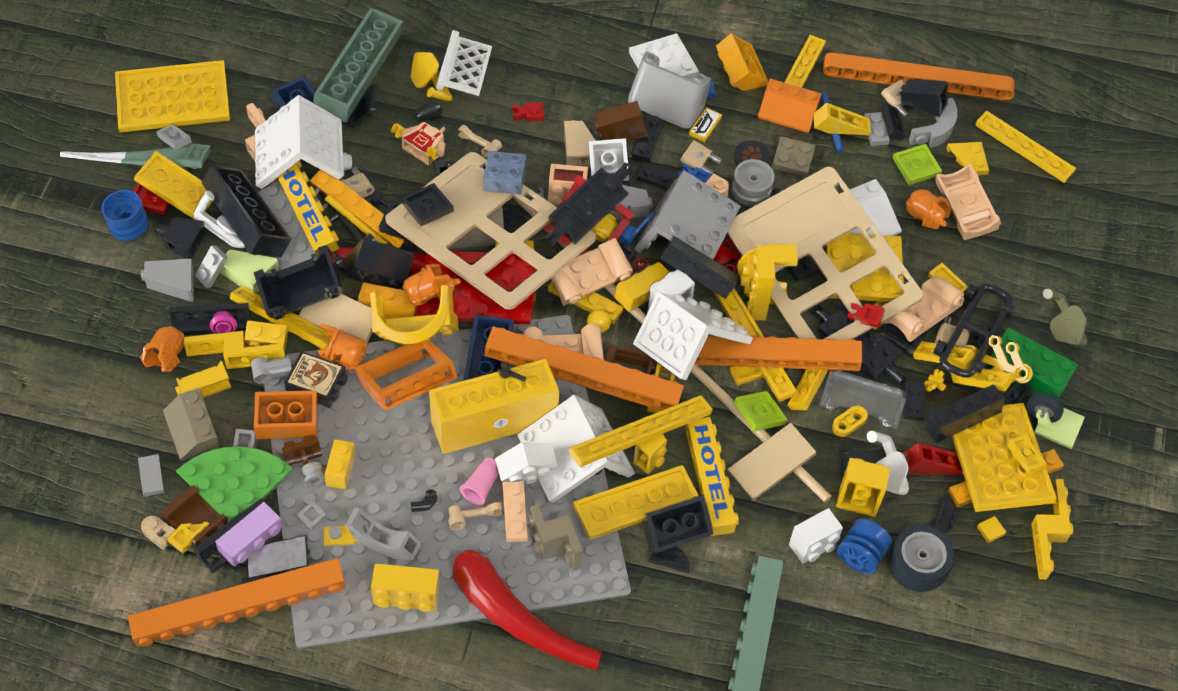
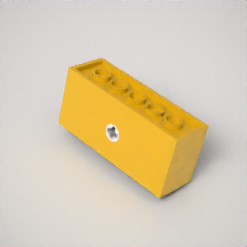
M543 359L510 368L511 371L527 377L525 382L514 377L503 379L500 377L499 372L450 385L445 383L436 389L429 390L431 424L442 453H450L521 433L559 406V389L547 360Z

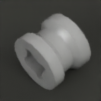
M311 462L302 467V472L306 476L304 480L307 486H318L325 481V476L321 472L323 468L320 462Z

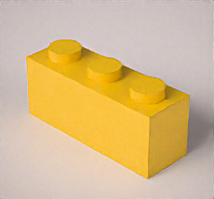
M660 262L649 265L642 272L635 273L626 281L619 282L616 286L614 298L630 312L648 302L651 286L655 282L663 280L670 272Z

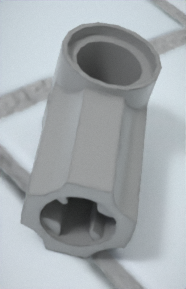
M261 357L251 362L253 379L258 384L267 383L274 377L289 375L292 369L289 357L272 360Z

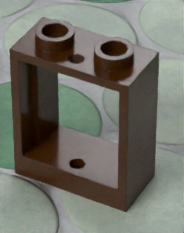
M609 345L605 361L610 363L620 361L647 367L646 374H655L657 363L645 352Z

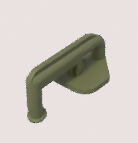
M1046 288L1043 291V297L1056 300L1062 311L1050 323V330L1054 338L1060 342L1085 346L1087 344V337L1084 332L1087 317L1083 310L1076 305L1070 306L1063 293Z

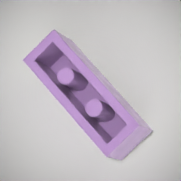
M263 502L215 541L218 551L234 567L238 563H243L249 554L255 549H260L266 540L280 532L282 528L281 518Z

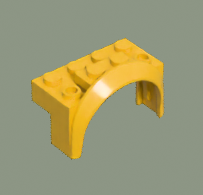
M796 244L758 245L739 260L737 270L740 276V286H744V294H746V297H749L746 308L754 320H766L769 304L775 305L771 299L775 282V266H797ZM778 281L787 294V283Z
M441 285L440 307L436 315L384 319L383 296H378L376 292L370 293L372 332L384 339V341L415 344L430 341V338H435V334L441 333L442 336L453 335V332H459L458 316L453 312L452 289L448 285Z

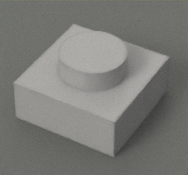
M312 501L297 514V517L312 531L327 518V514Z

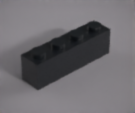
M674 235L663 250L661 256L663 261L725 299L737 283L738 275Z
M994 384L929 414L925 430L936 443L943 441L1002 413L1005 397Z

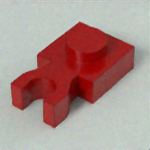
M543 102L525 103V107L512 106L514 121L521 120L522 118H526V122L544 121Z
M851 303V308L857 310V312L854 314L848 313V319H860L861 324L880 328L885 312L884 307L865 303L864 308H862L858 304Z

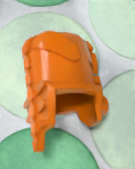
M920 189L913 192L906 201L907 212L911 216L922 220V226L939 229L940 225L943 227L947 226V222L943 218L950 216L952 208L945 198L937 197L930 191Z
M432 264L426 265V269L422 268V271L407 278L404 281L403 289L409 300L414 305L419 306L437 296L440 299L441 285H448L453 291L455 285H458L461 281L459 278L451 279L448 274L441 275L442 271L439 265Z
M321 323L320 327L326 330V334L331 337L327 350L321 349L318 351L320 358L345 366V370H355L354 367L359 366L367 350L365 340L345 333L342 329L338 330L335 327L332 328Z
M172 326L159 328L150 343L143 347V354L141 355L143 364L146 367L159 366L162 367V372H171L180 363L177 355L184 346V333ZM155 348L159 350V354L154 352Z

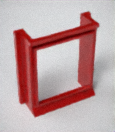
M577 175L574 184L559 206L587 180ZM622 204L617 205L613 209L623 219L608 241L614 238L618 240L634 215L632 211ZM550 222L542 229L550 233L556 226ZM565 235L559 239L567 246L572 243ZM585 249L580 255H583L589 251Z

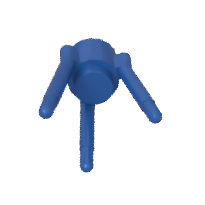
M651 212L636 229L631 225H627L619 239L625 244L630 245L636 235L655 215V212Z

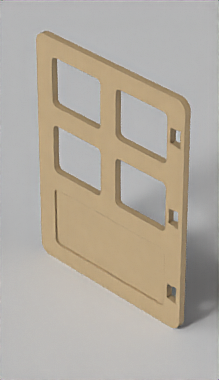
M470 152L424 186L435 183L454 206V212L420 226L401 203L386 215V223L503 308L513 309L595 242V233L590 231L576 245L570 243L550 260L546 259L527 246L525 242L551 222L548 217L557 207L525 185H523L521 195L484 191L485 169L483 167L486 166L487 160L475 152ZM528 194L534 199L530 201L525 196ZM512 197H517L539 213L514 233H509L487 217ZM477 227L500 244L475 264L469 265L447 248L472 228ZM510 254H516L535 267L537 271L512 292H507L487 278L485 274Z
M832 167L821 169L734 218L727 232L742 256L758 245L796 244L797 259L799 260L807 255L811 256L827 279L820 286L795 300H790L775 278L771 299L798 339L816 338L800 314L833 295H838L852 314L856 313L857 310L851 308V303L858 304L864 308L850 286L884 267L891 273L904 294L882 306L885 312L881 323L922 300V290L839 174ZM838 184L844 191L841 194L834 188ZM857 228L864 235L876 254L841 273L834 266L822 247ZM870 228H871V230L873 231V233L876 235V237H874V238H872V239L869 237V235H868L867 232H866V231H868ZM775 266V273L787 266ZM903 274L908 280V283L903 284L899 279V276ZM857 319L823 340L829 338L836 340L854 339L874 327L861 324L860 319Z

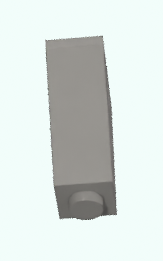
M622 185L629 194L620 204L626 208L628 205L631 206L630 211L634 213L632 218L649 216L650 208L653 207L651 197H648L647 190ZM613 210L609 213L616 218V220L623 219L622 216H620Z
M192 259L144 262V269H141L142 281L146 282L148 289L187 301H194V267Z

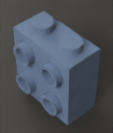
M489 151L484 173V191L521 195L526 172V155Z

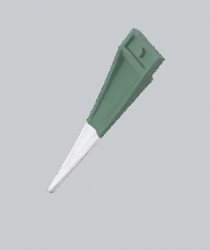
M187 144L184 148L177 150L169 147L146 151L113 153L60 152V157L144 165L154 152L157 151L184 170H188L189 167L191 169L202 168L211 151L210 145Z

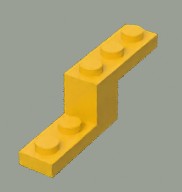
M244 331L184 337L187 356L223 353L226 369L251 367L252 360L263 357L272 360L286 357L283 343L246 347Z
M922 341L913 352L914 359L940 363V357L933 354L937 344ZM954 346L947 361L961 369L969 370L975 358L973 349ZM983 369L981 374L976 372L974 376L969 378H963L950 372L953 383L986 388L994 384L999 391L1004 392L1014 380L1013 373Z
M1055 479L1052 484L1057 498L1056 503H1053L1054 515H1036L1031 523L1039 579H1047L1054 570V561L1050 559L1051 542L1066 543L1070 535L1073 534V524L1069 521L1071 509L1070 505H1067L1066 500L1068 489L1064 486V479Z

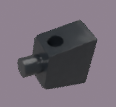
M179 217L173 218L169 226L159 224L157 228V235L163 236L165 247L187 259L193 258L206 234L204 221Z

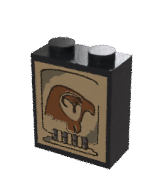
M301 351L284 382L285 390H316L318 404L330 408L332 403L337 401L340 393L339 390L341 386L346 384L348 375H346L345 366Z

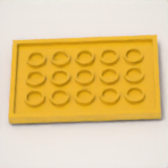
M224 60L115 72L119 132L165 128L171 124L184 126L230 121Z
M1024 403L1003 405L1002 413L952 436L975 512L1056 503L1057 498L1047 469L1028 475L1007 446L1008 440L1026 434L1042 456Z

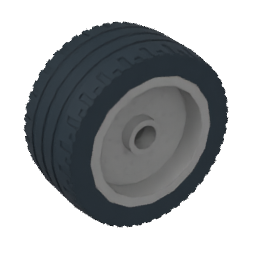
M926 525L911 526L902 531L895 539L889 555V567L893 577L905 588L916 592L932 591L942 585L949 576L954 563V549L950 540L938 529Z

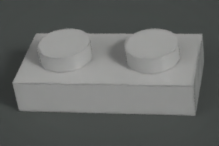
M882 112L865 113L864 117L870 118L871 134L868 135L870 145H888L890 140Z
M173 124L156 131L158 138L175 150L182 149L192 142L188 134Z
M217 245L210 247L195 274V277L206 288L212 287L228 259Z

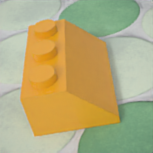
M731 33L716 45L719 52L718 56L724 63L723 68L729 75V82L734 88L737 87L745 91L768 85L769 82L752 44Z
M368 283L362 284L358 302L371 308L370 293L376 292L378 296H383L384 319L415 317L416 305L409 300L404 290Z

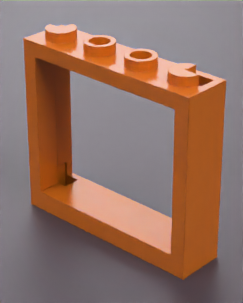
M431 341L406 344L354 367L360 385L384 411L457 378L452 360ZM428 355L437 363L384 388H381L374 381ZM389 397L390 402L385 404V399Z

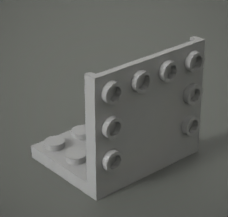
M683 170L662 196L654 211L655 215L649 220L633 250L641 253L644 248L648 249L652 241H655L659 234L668 240L674 235L706 256L714 259L740 205Z

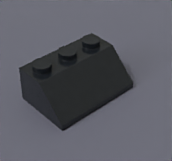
M362 238L345 257V277L373 285L400 289L409 275L415 253Z
M703 494L645 513L644 531L648 547L655 553L714 534Z

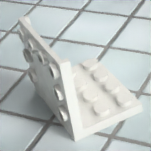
M300 95L256 128L255 177L257 187L263 189L300 159L337 179L344 176L341 119Z
M657 292L633 344L680 379L687 380L709 334L749 345L753 337L747 334V329L735 326V321L722 317L723 313L710 309L711 305L704 301L698 303V301L690 297L686 300L678 294L672 296Z
M576 395L571 396L517 435L520 442L552 444L558 466L550 470V474L538 478L548 500L552 503L604 467L628 478L635 474L623 450L582 467H579L570 455V447L613 430L602 408Z

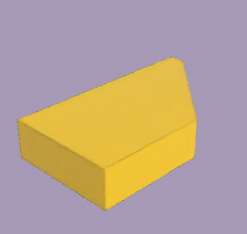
M208 522L192 525L190 523L181 524L167 538V541L181 553H184L193 544L192 540L210 524Z

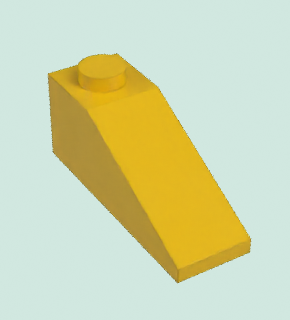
M829 103L824 104L814 113V128L823 132L852 135L871 134L870 118Z

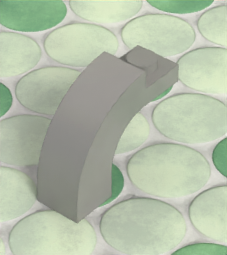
M953 98L948 99V105L940 117L935 116L937 123L911 130L909 137L911 145L928 143L930 148L944 143L950 137L957 119V107Z
M354 508L345 525L355 533L354 538L361 544L390 558L413 560L421 545V542L409 531L388 529L374 521L361 508Z

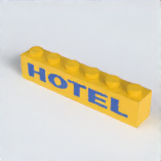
M299 160L279 175L278 179L316 255H318L317 248L327 245L334 252L339 249L337 244L339 238L334 230H330L329 227L332 224L327 215L323 216L322 211H324V208L320 201L316 202L314 197L317 194L312 186H308L307 182L310 180L305 171L301 172L300 168L303 166Z
M710 417L701 418L686 424L685 431L700 494H703L705 497L714 533L710 536L734 533L736 525L739 524L737 512L734 513L733 495H729L728 491L730 488L729 478L724 475L725 462L724 459L720 458L721 446L719 441L716 442V426L712 424Z

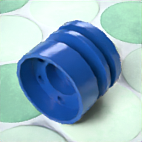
M119 190L111 193L104 199L102 213L111 234L115 238L130 241L141 237L146 232L149 226V219L138 194L129 190Z
M857 519L850 527L847 536L840 543L837 553L841 560L852 569L864 574H871L876 571L882 557L885 556L890 548L892 539L888 532L880 525L867 519Z

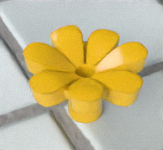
M936 369L934 375L931 374L928 377L929 381L924 382L926 391L930 392L935 388L943 391L946 388L942 378L944 375L943 370Z

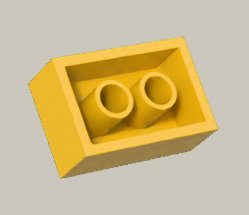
M850 458L840 485L836 507L876 517L887 489L890 468L885 467L883 464H873L859 458Z
M375 563L371 584L373 605L382 608L394 606L402 610L414 608L423 612L437 611L440 590L439 570Z

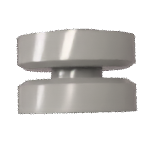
M755 159L745 160L738 164L734 172L731 190L733 197L738 203L754 207L755 203L759 204L771 197L775 176L772 168L767 163Z

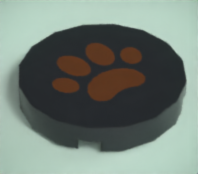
M753 140L745 141L736 147L734 162L738 166V164L745 160L755 159L769 164L770 152L760 142Z

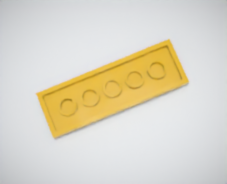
M681 465L574 501L572 507L588 540L644 522L645 513L699 495L684 466Z

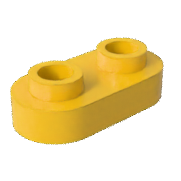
M861 406L851 407L835 418L832 425L833 432L839 437L850 435L865 424L868 417L867 411Z

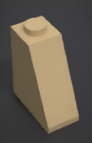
M564 121L566 165L591 166L589 141L596 140L583 121Z

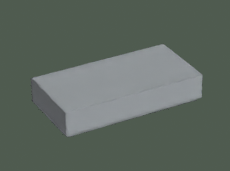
M159 455L138 458L143 496L165 493Z

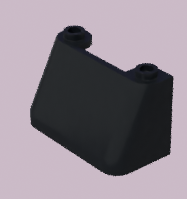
M327 245L317 248L318 255L311 254V259L283 270L276 271L272 269V273H264V270L261 269L253 272L265 312L270 318L279 320L284 318L286 314L328 298L334 299L340 296L343 290L334 253Z

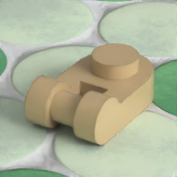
M148 516L141 523L143 534L164 550L168 546L167 538L175 529L156 516Z

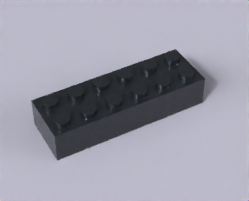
M211 165L202 184L206 191H210L214 195V203L227 219L231 228L234 229L239 239L247 248V251L252 255L282 257L292 239L241 169Z

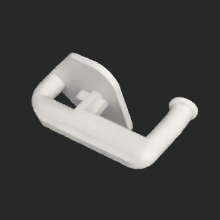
M206 191L194 211V219L204 221L205 228L232 247L246 248L223 215L216 220L204 212L209 202L214 200V195L210 191Z
M869 431L867 434L868 441L881 442L886 453V457L877 462L890 468L886 490L895 494L906 495L909 491V486L906 478L908 464L905 456L901 452L896 451L894 442L889 435Z

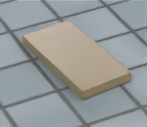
M341 293L337 298H328L307 306L299 314L300 317L318 327L323 323L338 330L342 329L343 332L363 339L366 343L373 333L371 308Z
M790 423L728 468V472L751 500L754 501L815 456L816 451Z

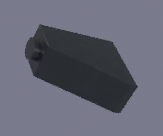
M909 79L900 89L901 103L940 117L948 105V82Z

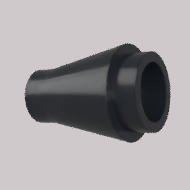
M431 100L414 113L418 121L438 117L443 112L438 101Z

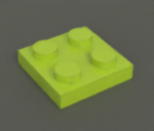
M926 144L893 154V160L908 185L934 178L937 174H942V169Z
M768 391L736 397L733 402L754 432L785 425L788 420Z

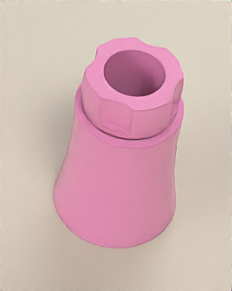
M485 458L471 477L460 487V492L465 499L476 505H483L491 487L498 478L499 471L496 460Z

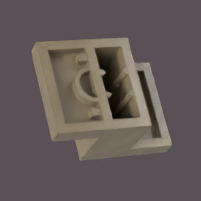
M539 505L530 506V514L527 515L529 522L527 528L530 536L535 538L534 548L536 553L541 554L542 560L564 554L567 565L571 564L573 571L581 569L583 550L570 516L566 515L545 522Z

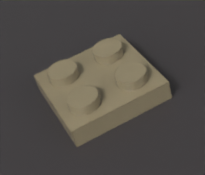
M781 136L772 168L807 177L816 145Z

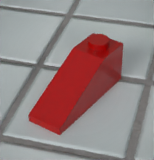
M917 443L903 453L908 464V472L920 475H964L957 453Z

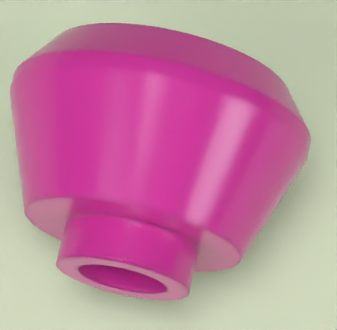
M219 311L210 321V329L215 334L235 332L237 322L230 312Z

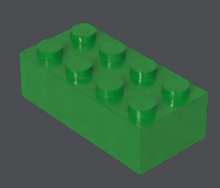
M1007 328L1002 337L1001 347L1008 363L1014 365L1011 354L1006 351V345L1010 342H1015L1020 347L1018 353L1023 364L1029 365L1033 372L1031 380L1027 382L1031 391L1050 394L1059 399L1078 364ZM1011 345L1010 350L1012 352L1015 350L1014 345ZM993 351L991 357H994V358L997 359L996 354H995V352ZM989 364L986 366L989 369L994 368V366ZM1022 370L1021 375H1026L1025 370Z

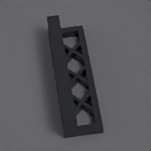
M249 303L169 307L171 326L183 332L184 335L215 334L210 329V321L217 312L227 311L233 315L237 322L235 332H246L247 321H251Z
M262 498L194 548L197 558L212 574L229 562L218 551L215 541L265 502ZM211 555H220V560L213 566L206 560Z

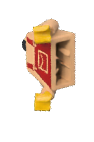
M424 122L409 128L393 124L390 132L396 133V138L402 137V149L428 166L436 158L444 156L446 145L442 133L445 131V127L441 123H437L432 127Z

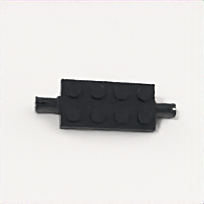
M624 163L615 173H608L601 167L549 215L548 219L556 227L545 236L546 241H551L549 244L554 246L565 235L576 245L628 196L629 193L623 188L622 181L633 172L632 167L630 166L627 169L629 164Z
M820 304L812 311V314L823 322L819 326L818 331L825 337L834 334L855 321L848 319L847 315L850 312L845 305L834 314H830ZM874 328L854 338L856 341H862L861 367L877 379L881 374L888 375L899 385L906 380L908 375L895 366V361L902 355L903 351Z

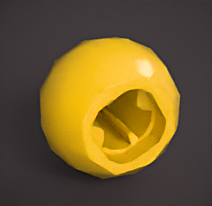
M602 309L594 310L588 315L587 325L595 324L600 327L601 333H604L610 328L611 318Z

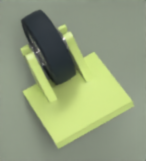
M1033 394L1028 401L1027 409L1033 417L1038 419V425L1034 433L1072 449L1085 417L1065 409L1062 402L1050 394Z

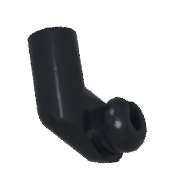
M429 489L425 492L426 496L422 501L411 502V512L430 510L438 499L436 491Z

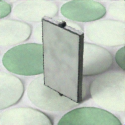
M307 536L264 544L258 550L255 549L249 554L247 562H245L248 569V577L273 576L309 566L308 554L310 551L308 549Z

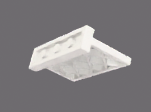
M452 30L436 89L443 90L444 86L479 96L492 46L459 37V32ZM460 44L467 45L469 48L463 49ZM481 49L487 52L480 54L478 50ZM473 52L476 56L470 57L468 53ZM463 55L465 59L460 60L457 56ZM480 60L483 64L477 65L474 61ZM470 63L472 68L467 69L464 64ZM459 66L462 71L457 72L454 68ZM477 71L479 76L474 77L472 72ZM467 75L470 79L464 80L461 76ZM453 78H457V80H458L459 82H458V83H455V82H452V81H449V80H450V79H453ZM474 83L477 89L470 87L468 84Z

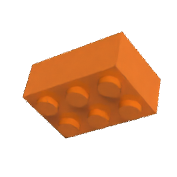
M317 391L255 392L254 431L256 439L304 438L308 435L317 438Z

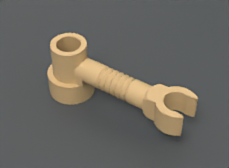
M465 125L458 129L461 131L458 134L460 138L470 139L484 147L481 151L484 158H488L489 151L498 152L502 148L499 140L494 139L492 142H489L472 133Z
M494 502L486 507L470 510H461L460 506L453 505L448 509L450 516L448 519L449 528L454 531L463 529L466 526L465 518L480 515L500 516L502 515L501 503Z

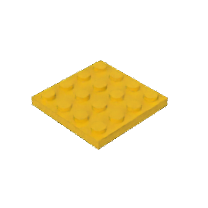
M846 233L826 244L827 256L841 273L876 254L863 234ZM868 234L871 239L876 237V235ZM882 235L903 264L901 236ZM885 267L850 286L858 300L891 302L904 294L901 287ZM902 274L901 276H899V279H900L901 282L904 284V279H903V274ZM833 295V296L829 297V298L840 299L838 295Z

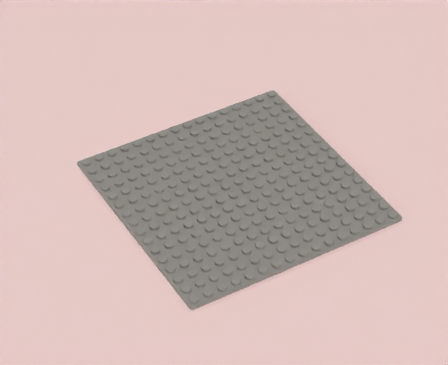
M568 315L531 320V325L514 324V333L523 334V331L528 327H537L542 330L543 336L574 334L571 319ZM473 328L453 332V335L442 336L441 333L435 334V338H430V341L453 362L457 378L448 382L449 385L462 382L464 379ZM394 341L367 343V350L359 365L406 344ZM319 350L306 351L308 354L320 357L318 355ZM300 352L286 354V357L290 358L291 368L294 366ZM428 355L374 381L381 388H384L437 363ZM509 364L510 368L517 367L516 365ZM346 370V375H348L347 382L344 386H341L337 401L333 402L330 408L318 404V440L322 456L310 459L308 463L320 462L323 468L321 472L325 475L334 439L355 443L356 456L347 489L327 487L325 481L318 486H307L304 480L306 476L302 472L303 462L291 465L290 467L293 468V471L277 486L283 540L306 535L310 551L308 554L309 566L339 558L346 588L337 594L327 593L321 595L318 599L302 600L299 604L291 606L295 644L299 649L486 619L487 617L466 598L453 580V561L459 553L465 550H476L483 556H487L512 593L529 611L628 596L631 593L618 530L588 540L572 507L574 501L609 490L604 468L600 474L591 476L554 503L548 500L538 478L536 482L531 484H525L524 482L527 524H529L527 515L530 514V506L536 504L539 505L545 522L569 515L583 550L581 569L573 571L571 564L567 565L564 554L542 560L541 554H537L535 551L534 542L536 541L534 536H530L528 528L527 541L506 542L500 474H498V478L491 487L483 505L471 503L460 492V487L471 477L485 458L495 459L520 444L518 434L443 454L431 424L429 391L384 411L360 385L356 371ZM288 375L274 377L269 382L264 383L265 392L286 391L284 382ZM554 378L559 389V405L573 395L589 402L586 387ZM389 397L385 399V404L390 402ZM303 438L271 439L272 454L285 462L282 451L284 443L288 441H293L295 444L303 442ZM429 489L436 491L438 499L430 510L411 512V502L422 501L426 496L425 492ZM313 501L327 514V518L311 531L298 519L297 514ZM494 502L501 503L502 515L500 516L480 515L465 518L466 526L463 529L454 531L449 528L448 519L450 516L448 509L453 505L460 506L461 510H470L486 507ZM354 508H361L374 521L388 529L409 531L421 542V545L413 560H398L379 554L360 542H356L353 545L324 546V527H332L329 530V536L332 539H338L341 536V530L333 526H345ZM349 529L350 534L354 536L355 533ZM375 563L439 570L440 590L437 611L423 612L414 608L402 610L394 606L382 608L373 605L371 584Z

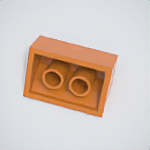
M770 79L758 118L809 133L822 93Z

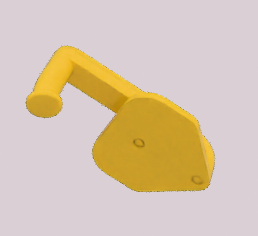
M417 52L414 54L411 79L417 88H424L431 79L434 85L437 86L440 75L438 71L439 64L433 53ZM444 86L443 90H434L431 87L427 91L428 97L447 102L453 99L446 86Z

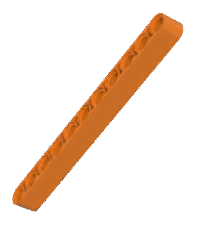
M827 53L824 57L823 72L827 76L890 85L900 80H903L906 84L909 79L948 82L949 93L1000 100H1010L1014 97L1015 80L1009 76L840 53Z

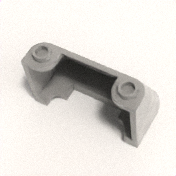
M646 51L629 93L628 103L638 101L641 111L657 116L679 127L691 128L704 111L712 78L701 73L694 74L690 79L658 66L660 63L659 57Z

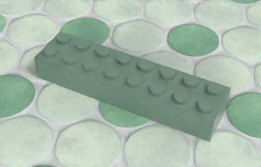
M370 8L315 92L313 103L346 123L399 39L403 21Z

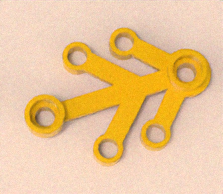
M995 335L989 338V345L993 347L997 359L985 355L982 362L994 366V368L989 370L1013 373V382L1027 383L1030 381L1033 372L1029 365L1023 364L1018 353L1019 345L1015 342H1010L1006 345V351L1011 354L1014 365L1008 363L1001 347L1002 338ZM995 338H997L998 343L996 345H994L993 340ZM966 345L963 347L973 349L975 357L979 351L978 348L974 345ZM1011 345L1015 346L1013 352L1010 350ZM1022 370L1026 372L1024 377L1021 375Z

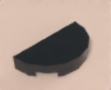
M944 496L933 527L942 533H947L954 527L958 512L952 505V501Z
M676 547L658 553L653 552L649 559L651 563L689 574L690 562L684 555V552Z

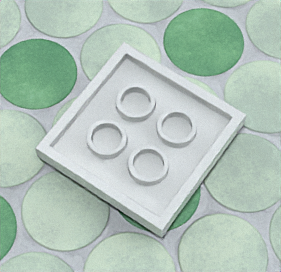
M677 33L629 48V54L637 68H639L642 57L647 51L659 57L660 63L658 66L688 79L694 74L699 73Z

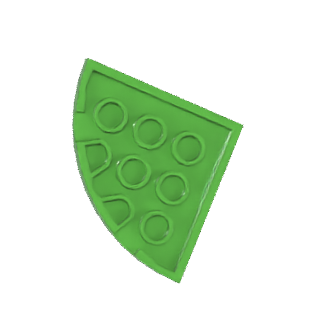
M234 446L205 452L182 465L176 472L190 486L194 485L199 490L198 494L220 515L225 514L228 519L227 522H230L262 498L264 500L293 471V468L277 456L266 451Z

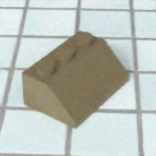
M199 388L179 394L163 410L181 462L220 448Z

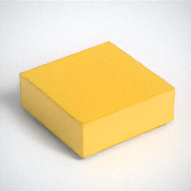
M995 516L977 525L978 530L987 543L1006 534L1005 529Z

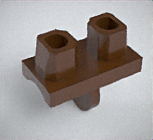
M308 435L302 439L303 442L296 444L293 441L285 442L282 448L285 462L289 466L301 462L306 465L308 460L322 456L318 437L314 438L312 435Z

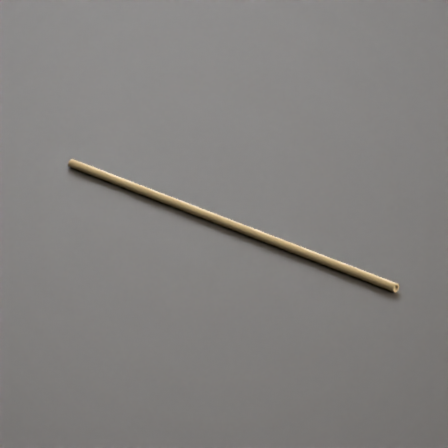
M517 197L513 198L532 217L539 213ZM560 240L557 241L563 248L567 247ZM613 283L604 287L614 297L616 285ZM638 307L630 311L643 324L646 314ZM693 365L691 373L763 443L771 438L765 430L754 432L733 403L734 400L698 365ZM802 466L793 471L824 503L832 497Z

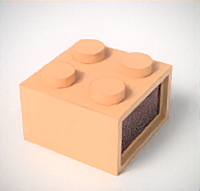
M551 164L548 202L559 205L574 184L577 175L587 180L588 167Z

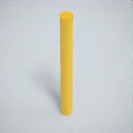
M330 194L325 198L326 202L366 235L371 233L376 242L387 244L383 238Z

